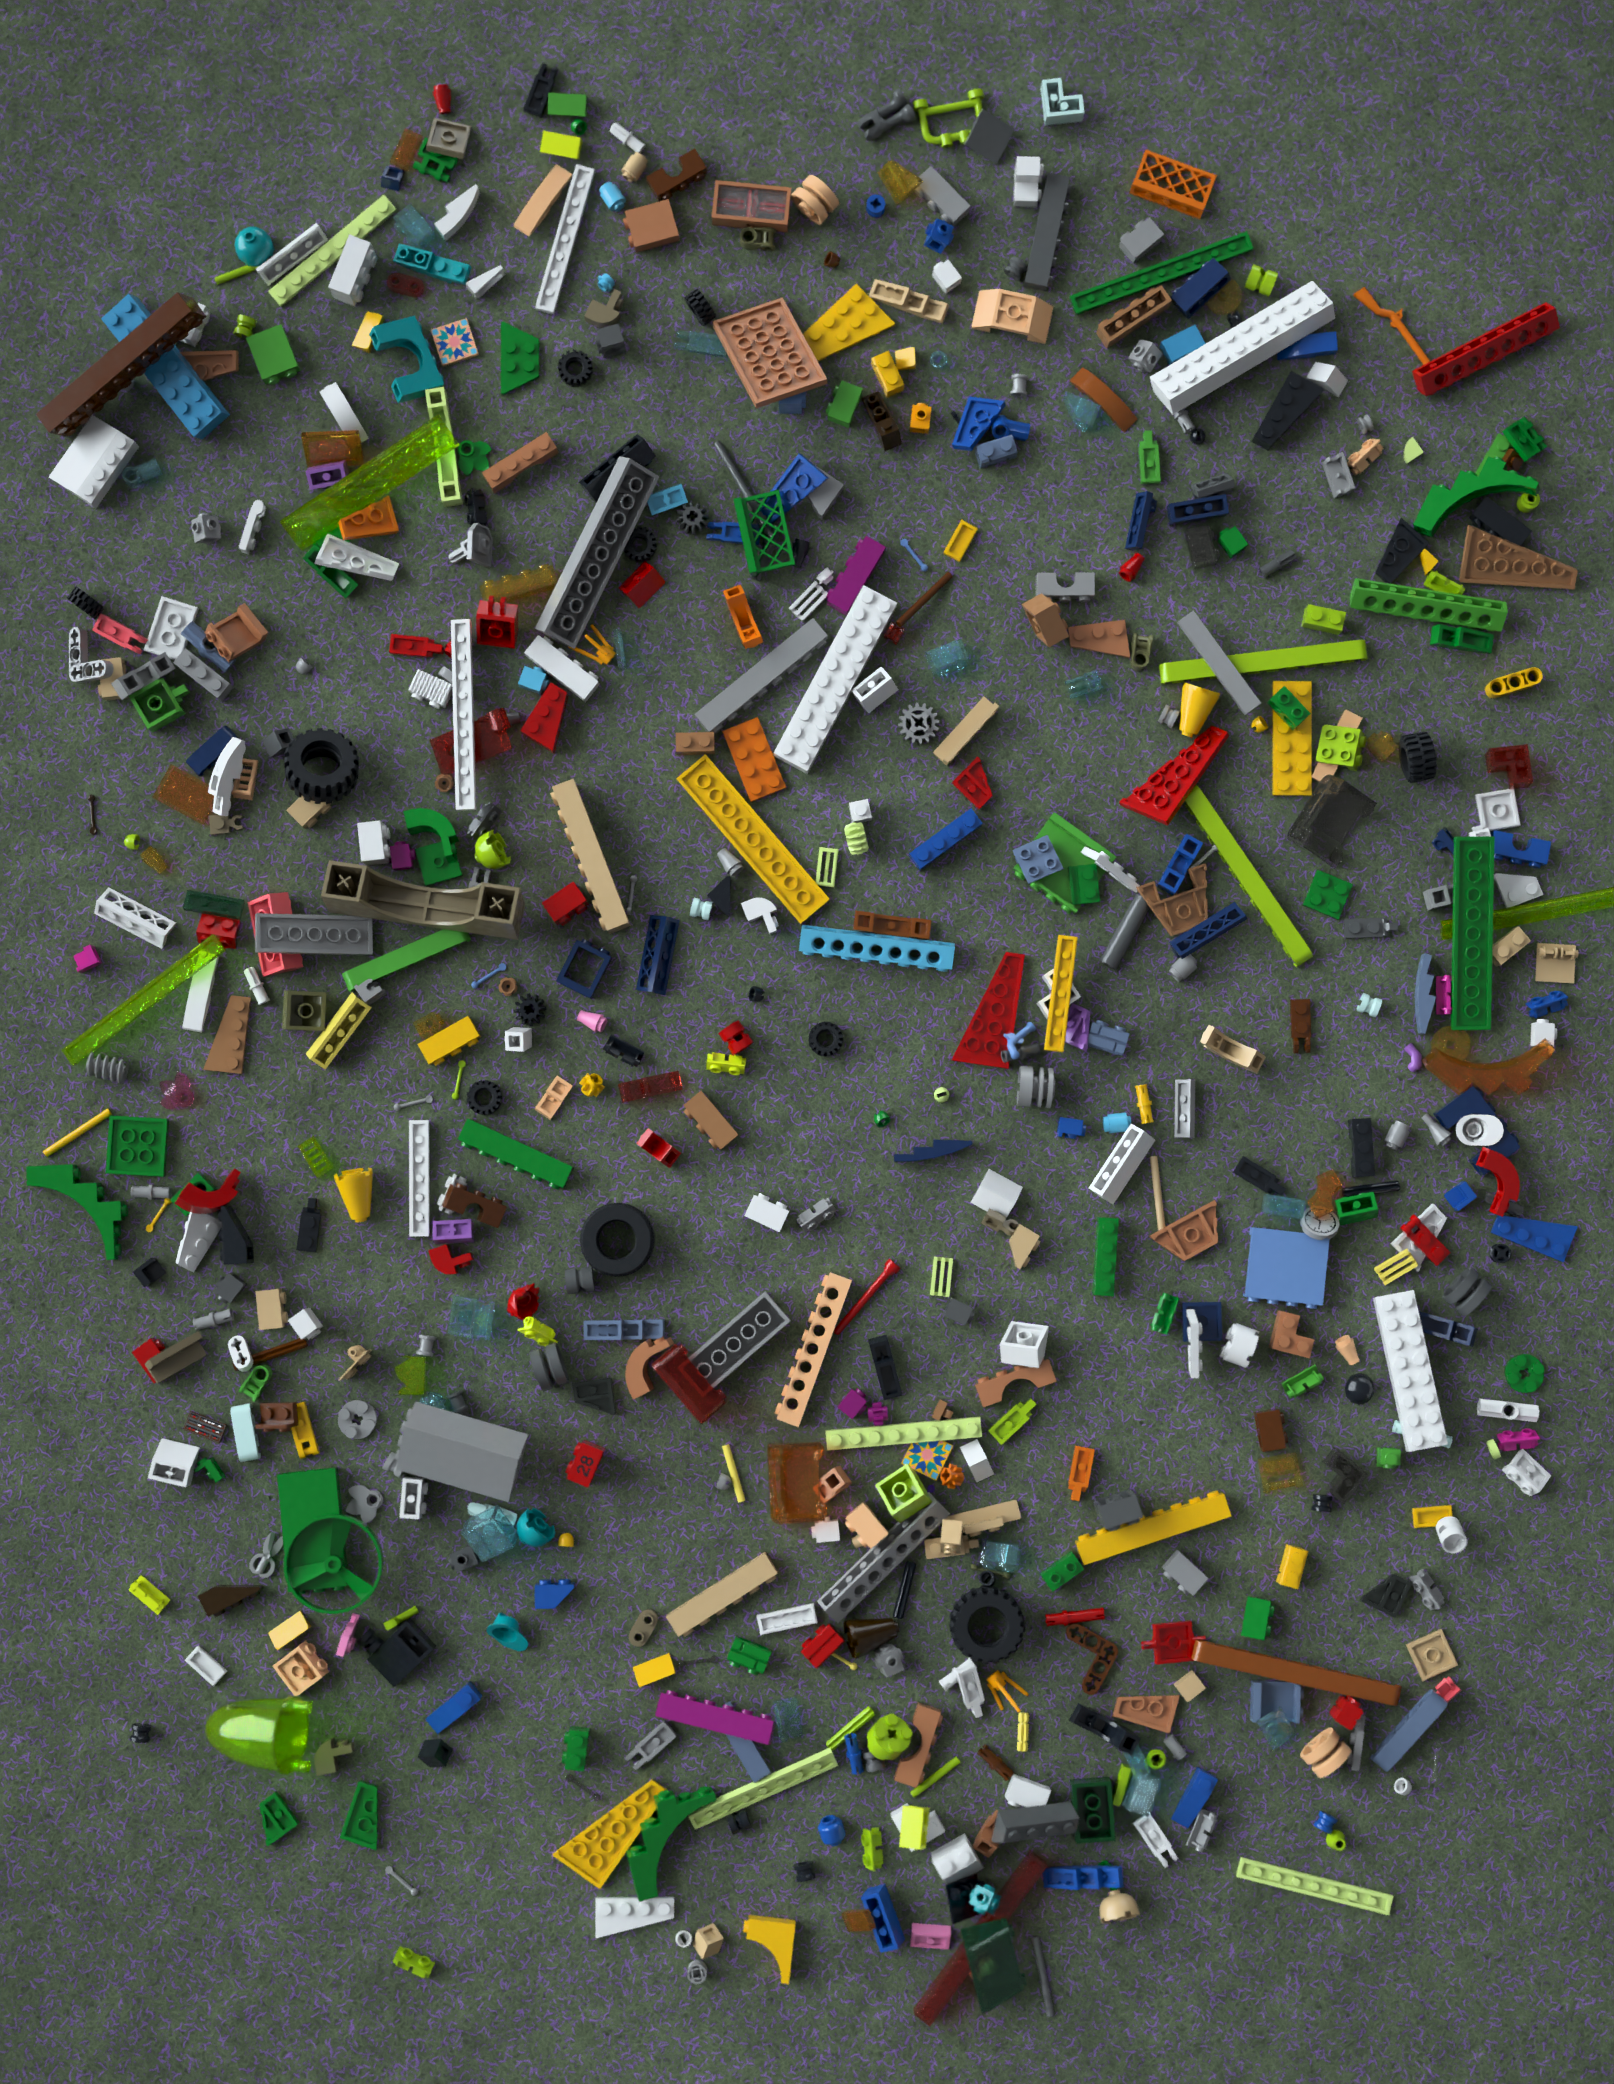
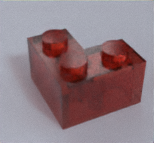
M1528 744L1488 749L1485 754L1487 773L1507 771L1509 789L1528 788L1532 784L1533 776Z

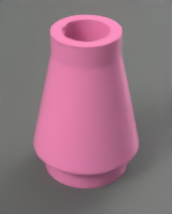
M581 1010L577 1017V1021H580L594 1032H603L607 1024V1018L602 1014Z

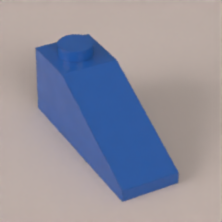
M469 1681L425 1720L438 1734L482 1698V1694Z
M1197 1767L1171 1820L1189 1828L1218 1781L1216 1776Z

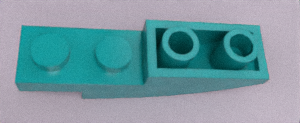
M400 243L393 259L394 263L448 283L455 282L466 285L465 283L472 268L469 264L435 256L433 252Z

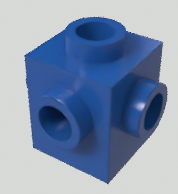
M938 218L933 224L929 223L925 231L927 237L924 246L941 253L947 245H950L954 235L951 233L954 226Z

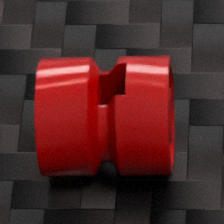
M739 1020L718 1033L723 1042L728 1043L727 1048L733 1056L754 1043L749 1034L744 1033L745 1028Z

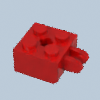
M492 595L489 596L488 601L480 600L476 615L477 644L515 649L518 637V605L507 604L506 597H501L500 603L495 602Z

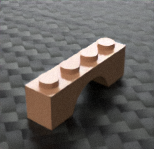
M546 432L491 466L482 474L495 494L511 484L524 470L534 465L542 464L557 455V447Z
M1043 1358L1039 1368L1016 1365L1014 1366L1015 1370L1007 1372V1369L996 1373V1377L991 1379L988 1376L977 1379L978 1383L975 1384L982 1407L1002 1401L1004 1388L1015 1379L1030 1380L1038 1388L1057 1382L1049 1359Z
M918 1702L912 1723L921 1733V1745L914 1755L900 1758L894 1775V1781L917 1788L918 1783L922 1784L925 1772L922 1770L924 1764L928 1765L931 1753H928L930 1745L934 1746L937 1734L934 1733L936 1727H940L943 1716L940 1715V1709Z

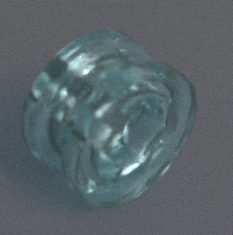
M942 351L932 353L930 357L931 366L934 369H943L947 364L946 354ZM941 356L944 362L935 364L934 357L939 358Z

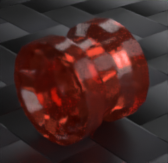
M892 621L883 638L886 640L890 639L893 644L897 645L906 629L898 627Z

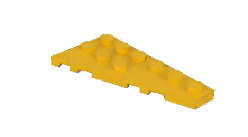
M651 1779L556 1850L552 1855L594 1886L601 1889L640 1833V1823L650 1818L656 1810L653 1796L667 1789Z

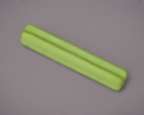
M866 1707L826 1742L827 1747L834 1751L845 1741V1735L849 1734L851 1736V1733H855L875 1715L872 1708Z

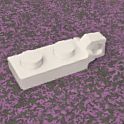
M970 1664L955 1670L966 1708L972 1710L975 1718L983 1716L980 1705L984 1704L985 1699L976 1666Z

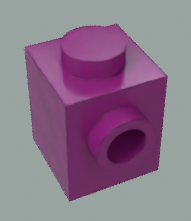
M400 841L395 842L394 846H390L392 869L394 871L414 869L413 860H416V853L410 844Z
M851 1388L837 1407L853 1419L857 1413L861 1415L867 1408L865 1404L867 1400L864 1398L866 1394L858 1388L856 1390Z

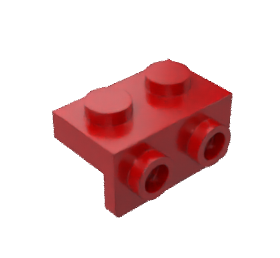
M202 913L196 930L198 943L220 946L225 949H235L240 920Z

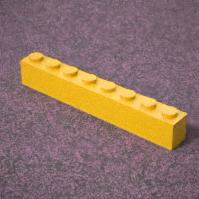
M1218 1490L1207 1493L1208 1497L1206 1498L1194 1497L1188 1500V1504L1176 1503L1170 1506V1510L1163 1511V1509H1158L1152 1512V1516L1145 1517L1143 1515L1142 1518H1139L1140 1522L1132 1525L1124 1523L1121 1524V1528L1114 1531L1101 1528L1096 1530L1097 1534L1091 1536L1089 1533L1078 1536L1079 1540H1076L1075 1544L1083 1565H1087L1231 1517L1225 1495L1222 1492L1219 1493Z

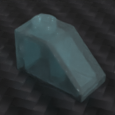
M1066 391L1063 401L1073 424L1077 425L1076 427L1079 430L1087 431L1088 429L1091 431L1101 405Z

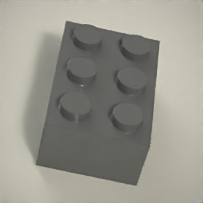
M1130 1489L1093 1501L1100 1524L1110 1531L1121 1528V1524L1128 1523V1525L1140 1522L1139 1518L1143 1517L1137 1496Z

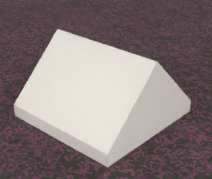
M988 1169L970 1203L985 1211H988L989 1208L998 1211L1007 1218L1023 1187Z

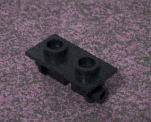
M471 488L464 497L465 505L468 506L469 511L467 523L470 526L473 523L486 526L488 524L486 510L479 511V508L485 507L484 493L480 489L473 491V488Z
M612 1034L603 1048L606 1054L608 1053L616 1058L619 1055L622 1056L621 1061L631 1065V1067H638L645 1051Z

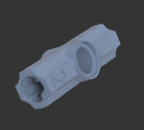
M193 621L181 632V635L198 649L199 654L203 658L211 660L224 673L236 662V659L228 662L222 657L216 646L207 639L205 632ZM205 645L211 646L212 649L206 648Z

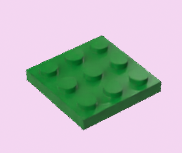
M109 1116L105 1173L165 1177L169 1119Z

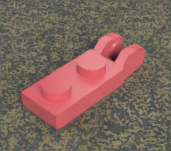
M100 613L92 629L121 647L128 648L138 654H141L143 650L138 646L130 644L132 638L145 644L148 641L145 637L135 633L136 631L103 613Z

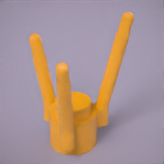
M592 624L590 625L591 629L604 645L600 646L587 634L585 638L598 649L596 653L598 657L578 647H575V649L568 648L597 661L601 665L603 662L608 665L616 655V652L613 651L614 648L609 645Z
M996 1670L986 1680L988 1682L987 1686L991 1690L1000 1710H1004V1707L996 1690H1001L1011 1705L1020 1713L1021 1709L1004 1688L1006 1685L1004 1680L1025 1696L1029 1695L1028 1692L1011 1680L1004 1671L1000 1673L999 1670Z

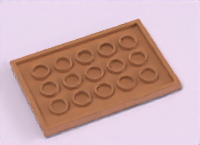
M783 297L712 321L713 328L756 409L827 384V378Z

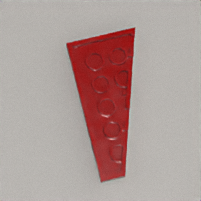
M1214 726L1209 727L1194 740L1190 747L1181 750L1179 756L1173 761L1170 759L1148 777V781L1140 788L1136 787L1128 798L1120 800V805L1168 826L1228 739V732Z
M1005 952L951 1061L1009 1069L1010 1061L1004 1063L1001 1059V1051L1008 1050V1042L1003 1034L1014 1033L1024 954Z

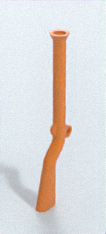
M1366 287L1353 295L1376 315L1390 318L1391 327H1396L1422 364L1430 362L1401 321L1403 308L1397 313L1380 308Z

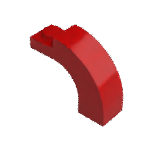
M1483 1147L1476 1165L1490 1170L1495 1175L1498 1185L1489 1211L1503 1217L1504 1213L1508 1211L1509 1200H1518L1520 1192L1519 1176L1509 1159L1496 1151Z
M234 1168L227 1176L221 1188L212 1192L203 1191L188 1183L174 1204L196 1214L216 1212L221 1209V1206H226L238 1193L235 1188L240 1182L238 1176L241 1172Z

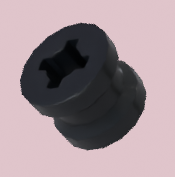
M1495 1244L1490 1248L1489 1256L1496 1263H1506L1511 1258V1250L1505 1244Z
M1313 1494L1314 1505H1312V1510L1331 1512L1330 1502L1333 1496Z
M133 1723L131 1727L133 1734L130 1736V1741L148 1743L150 1741L148 1734L151 1730V1725Z
M813 1861L794 1864V1870L797 1871V1882H806L816 1878L815 1873L812 1871Z

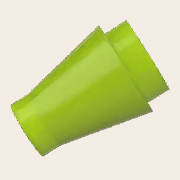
M1153 1749L1147 1755V1763L1153 1769H1160L1166 1763V1756L1161 1750ZM1158 1755L1156 1759H1152V1756Z
M1333 1830L1332 1834H1327L1326 1843L1331 1849L1338 1851L1345 1849V1836L1341 1831Z

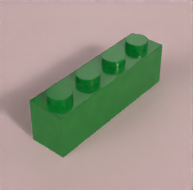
M1097 1217L1092 1295L1114 1296L1119 1223L1117 1218Z

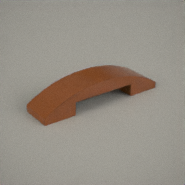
M1082 367L1070 380L1082 394L1085 393L1124 433L1137 420L1127 405L1107 385Z
M855 911L853 930L917 939L930 938L931 920Z

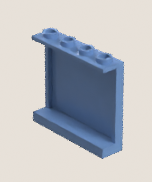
M1250 1227L1249 1235H1251L1247 1277L1245 1294H1243L1244 1297H1248L1247 1301L1259 1302L1260 1298L1267 1299V1303L1270 1304L1286 1301L1288 1306L1298 1307V1303L1306 1304L1305 1308L1317 1309V1305L1323 1306L1330 1239L1323 1238V1240H1317L1305 1233Z

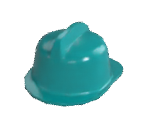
M499 1613L494 1623L486 1629L491 1637L495 1638L505 1647L516 1651H524L528 1647V1641L519 1632V1623L515 1618Z

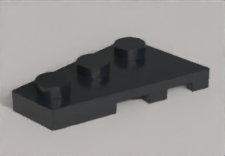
M1401 518L1375 574L1385 583L1391 584L1428 546L1429 542Z

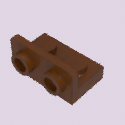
M297 1402L260 1403L261 1423L255 1424L256 1429H263V1432H270L275 1429H279V1432L291 1431V1427L298 1425Z

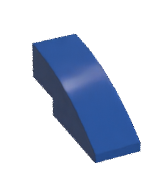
M1336 331L1309 334L1278 352L1277 360L1335 355L1338 351Z

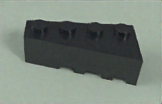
M1291 371L1251 442L1268 451L1318 399L1324 388Z

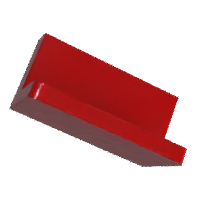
M644 561L618 589L629 597L638 608H641L665 584V580L653 566Z

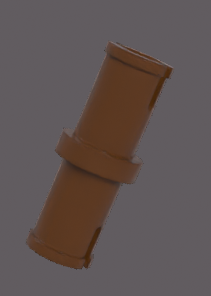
M986 1744L983 1745V1749L980 1748L977 1754L989 1764L991 1770L994 1769L1007 1781L1009 1779L1008 1776L1011 1777L1014 1771L1002 1761L1000 1756L993 1753Z

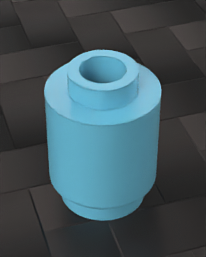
M607 182L599 189L600 196L610 211L615 210L617 212L623 209L626 199L616 184Z
M1126 1112L1107 1114L1106 1117H1103L1104 1132H1126L1131 1124V1117L1127 1116Z

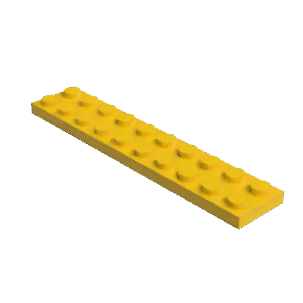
M706 754L676 778L800 925L830 900Z

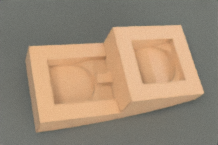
M556 1076L535 1107V1110L551 1120L573 1086L559 1076Z

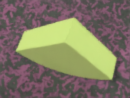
M1413 437L1409 439L1404 448V459L1407 464L1423 454V450Z

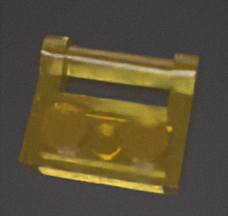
M1296 1452L1257 1459L1264 1494L1270 1493L1271 1490L1296 1486V1488L1303 1487ZM1289 1473L1294 1474L1293 1479L1271 1483L1268 1482L1267 1478Z

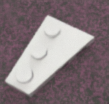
M1084 847L1080 852L1084 856L1095 860L1094 863L1107 872L1109 871V874L1125 887L1134 892L1138 891L1136 887L1140 885L1136 883L1137 879L1130 873L1125 874L1122 872L1124 868L1118 863L1114 862L1112 864L1109 861L1110 857L1103 851L1098 853L1087 847Z
M1431 1204L1418 1216L1436 1238L1447 1219L1435 1204ZM1415 1226L1411 1231L1414 1233L1418 1228ZM1402 1232L1390 1244L1399 1253L1408 1248L1418 1263L1414 1270L1419 1272L1425 1255Z
M1186 1309V1316L1190 1323V1327H1187L1188 1341L1190 1342V1345H1188L1189 1373L1191 1378H1199V1371H1202V1360L1199 1359V1353H1202V1341H1199V1335H1202V1323L1198 1322L1194 1309Z

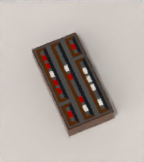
M190 1411L183 1430L220 1443L227 1424Z

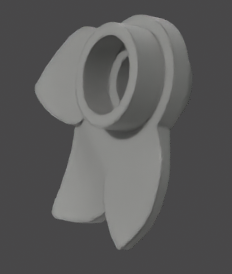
M356 1485L349 1488L348 1491L354 1499L348 1504L346 1512L353 1515H361L363 1523L372 1521L376 1516L377 1509L383 1503L382 1494L377 1490H369L364 1485ZM371 1496H375L377 1498L376 1503L370 1502Z

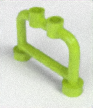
M983 89L970 90L968 92L969 100L928 107L927 99L914 101L912 103L914 112H918L924 139L930 144H941L942 148L952 147L953 141L959 140L960 144L963 145L971 130H962L953 134L945 133L934 137L929 132L926 116L975 107L977 117L983 109L981 100L984 98Z

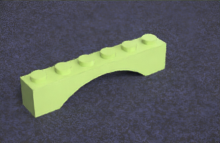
M444 387L426 389L427 408L437 459L441 502L444 507L462 505L463 500L447 393Z

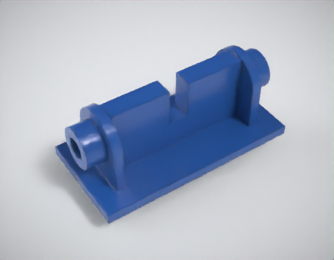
M1552 991L1548 996L1532 998L1530 1002L1525 1003L1531 1009L1528 1011L1529 1016L1536 1019L1547 1015V1007L1550 1008L1551 1013L1565 1009L1568 1006L1566 1000L1568 996L1562 991Z

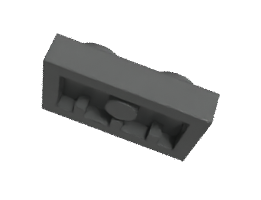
M1228 473L1191 484L1194 499L1222 495L1231 492V488L1235 487L1234 479Z

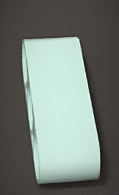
M251 1403L231 1407V1418L240 1462L261 1458V1453L258 1452L257 1447L259 1446L258 1435L255 1434L254 1430L255 1418L251 1412V1408H253Z

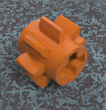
M949 1464V1468L943 1467L940 1474L942 1485L947 1486L949 1489H955L956 1485L961 1486L964 1480L962 1468L954 1464Z

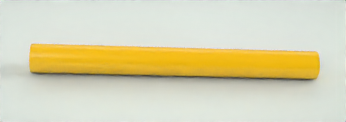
M107 1108L45 1149L43 1153L46 1157H49L111 1116V1111Z

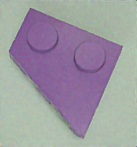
M1073 1003L1069 1008L1065 1043L1086 1052L1088 1049L1090 1011Z

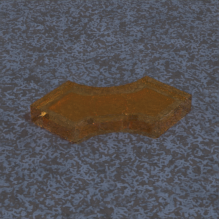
M1333 1169L1316 1176L1317 1191L1307 1201L1316 1219L1334 1211L1332 1198L1342 1188V1184Z

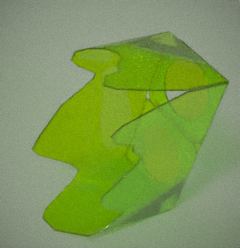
M396 1355L409 1358L394 1368L399 1380L406 1385V1387L398 1391V1395H425L427 1357Z

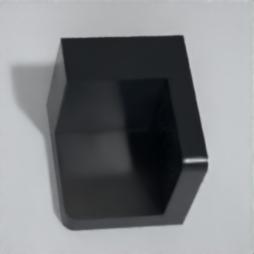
M154 1257L147 1260L134 1270L133 1273L144 1287H149L166 1274V1271Z
M442 1739L425 1740L418 1758L428 1767H446L453 1749Z

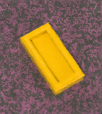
M961 520L943 554L960 562L978 528Z
M1452 1505L1412 1508L1414 1528L1434 1527L1442 1518L1453 1517Z

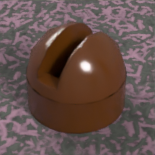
M830 251L825 257L824 265L829 268H837L840 262L839 256Z

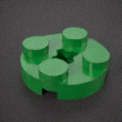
M1516 1355L1505 1366L1504 1374L1506 1381L1517 1392H1534L1544 1380V1366L1532 1355ZM1527 1368L1529 1376L1522 1379V1374L1519 1372Z

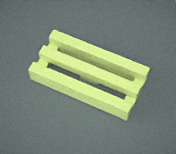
M819 847L816 884L818 886L834 888L839 849ZM823 852H827L824 880L820 882ZM830 853H834L831 883H828Z
M934 1257L930 1295L950 1296L953 1258ZM937 1261H941L938 1292H934ZM945 1262H949L946 1293H943Z

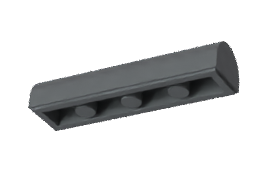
M1135 894L1099 962L1115 971L1150 909L1141 895Z

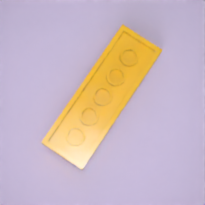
M1273 681L1272 697L1285 686L1311 714L1292 730L1272 709V796H1311L1312 681Z

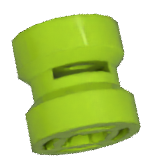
M238 315V325L234 328L233 334L239 338L242 337V334L247 337L252 336V329L256 326L257 321L246 315Z

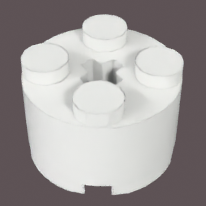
M1238 1323L1232 1324V1327L1228 1328L1225 1339H1228L1225 1346L1223 1345L1219 1356L1223 1357V1360L1246 1368L1249 1364L1247 1358L1254 1354L1259 1331Z

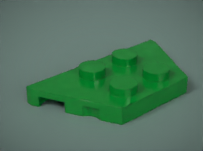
M501 322V395H506L508 392L539 378V339L512 325Z

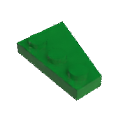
M362 1780L358 1781L340 1835L341 1839L373 1850L378 1849V1786Z

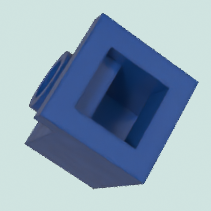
M1059 1117L1056 1137H1062V1134H1065V1138L1076 1139L1077 1136H1085L1086 1125L1083 1124V1120Z

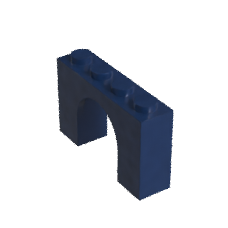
M1469 1086L1433 1114L1445 1129H1449L1462 1117L1469 1114L1491 1115L1498 1118L1494 1113L1496 1110L1489 1102L1486 1103L1483 1099V1092L1474 1086ZM1498 1118L1503 1125V1136L1499 1142L1485 1148L1496 1151L1508 1158L1521 1147L1518 1144V1138L1513 1133L1510 1134L1506 1129L1508 1127L1506 1122L1502 1118ZM1480 1151L1468 1161L1478 1174L1482 1176L1490 1170L1476 1165L1481 1153Z

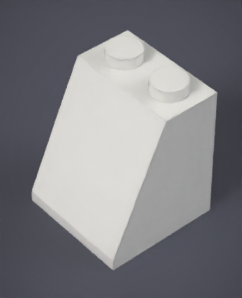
M965 1833L931 1852L933 1864L946 1884L971 1876L984 1868Z

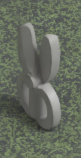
M271 1532L267 1536L263 1545V1553L254 1555L250 1561L251 1572L259 1574L262 1578H267L273 1574L276 1564L271 1557L276 1555L283 1546V1536L273 1545L275 1532ZM261 1557L262 1559L256 1569L254 1567L255 1561ZM268 1562H270V1570L264 1574L263 1572Z

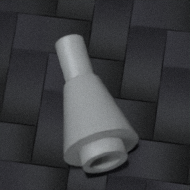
M1428 1113L1422 1117L1423 1121L1429 1126L1437 1146L1439 1144L1444 1146L1451 1140L1450 1136L1452 1133L1435 1122Z

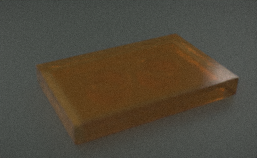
M359 430L302 432L301 438L307 467L346 460L347 466L364 465V454Z
M172 764L169 766L152 797L202 825L205 824L214 804V795L208 793L209 784Z

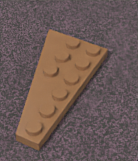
M1468 525L1459 576L1460 582L1575 589L1578 572L1576 568Z

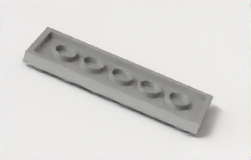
M256 913L255 953L372 956V919L338 915Z

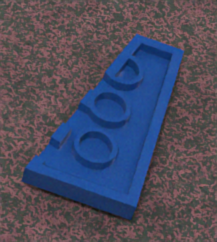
M799 453L771 491H780L785 514L828 480L829 477ZM769 497L765 504L773 509L777 504V497ZM764 506L761 509L763 515H766L768 518L772 511ZM774 513L770 523L773 524L781 517Z
M1497 1215L1490 1233L1564 1262L1578 1226Z

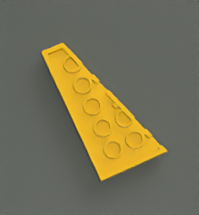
M855 284L807 329L803 336L817 361H821L896 324Z

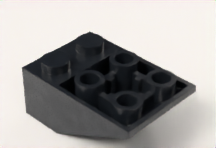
M221 1206V1210L218 1212L219 1222H222L219 1239L223 1242V1249L220 1250V1260L223 1261V1265L254 1263L253 1242L232 1206Z
M409 1618L367 1660L395 1687L436 1645Z

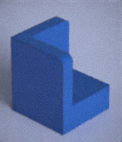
M1466 1181L1460 1182L1444 1194V1197L1455 1211H1459L1477 1197Z

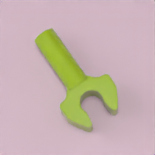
M414 1606L383 1624L386 1630H389L419 1613V1611Z

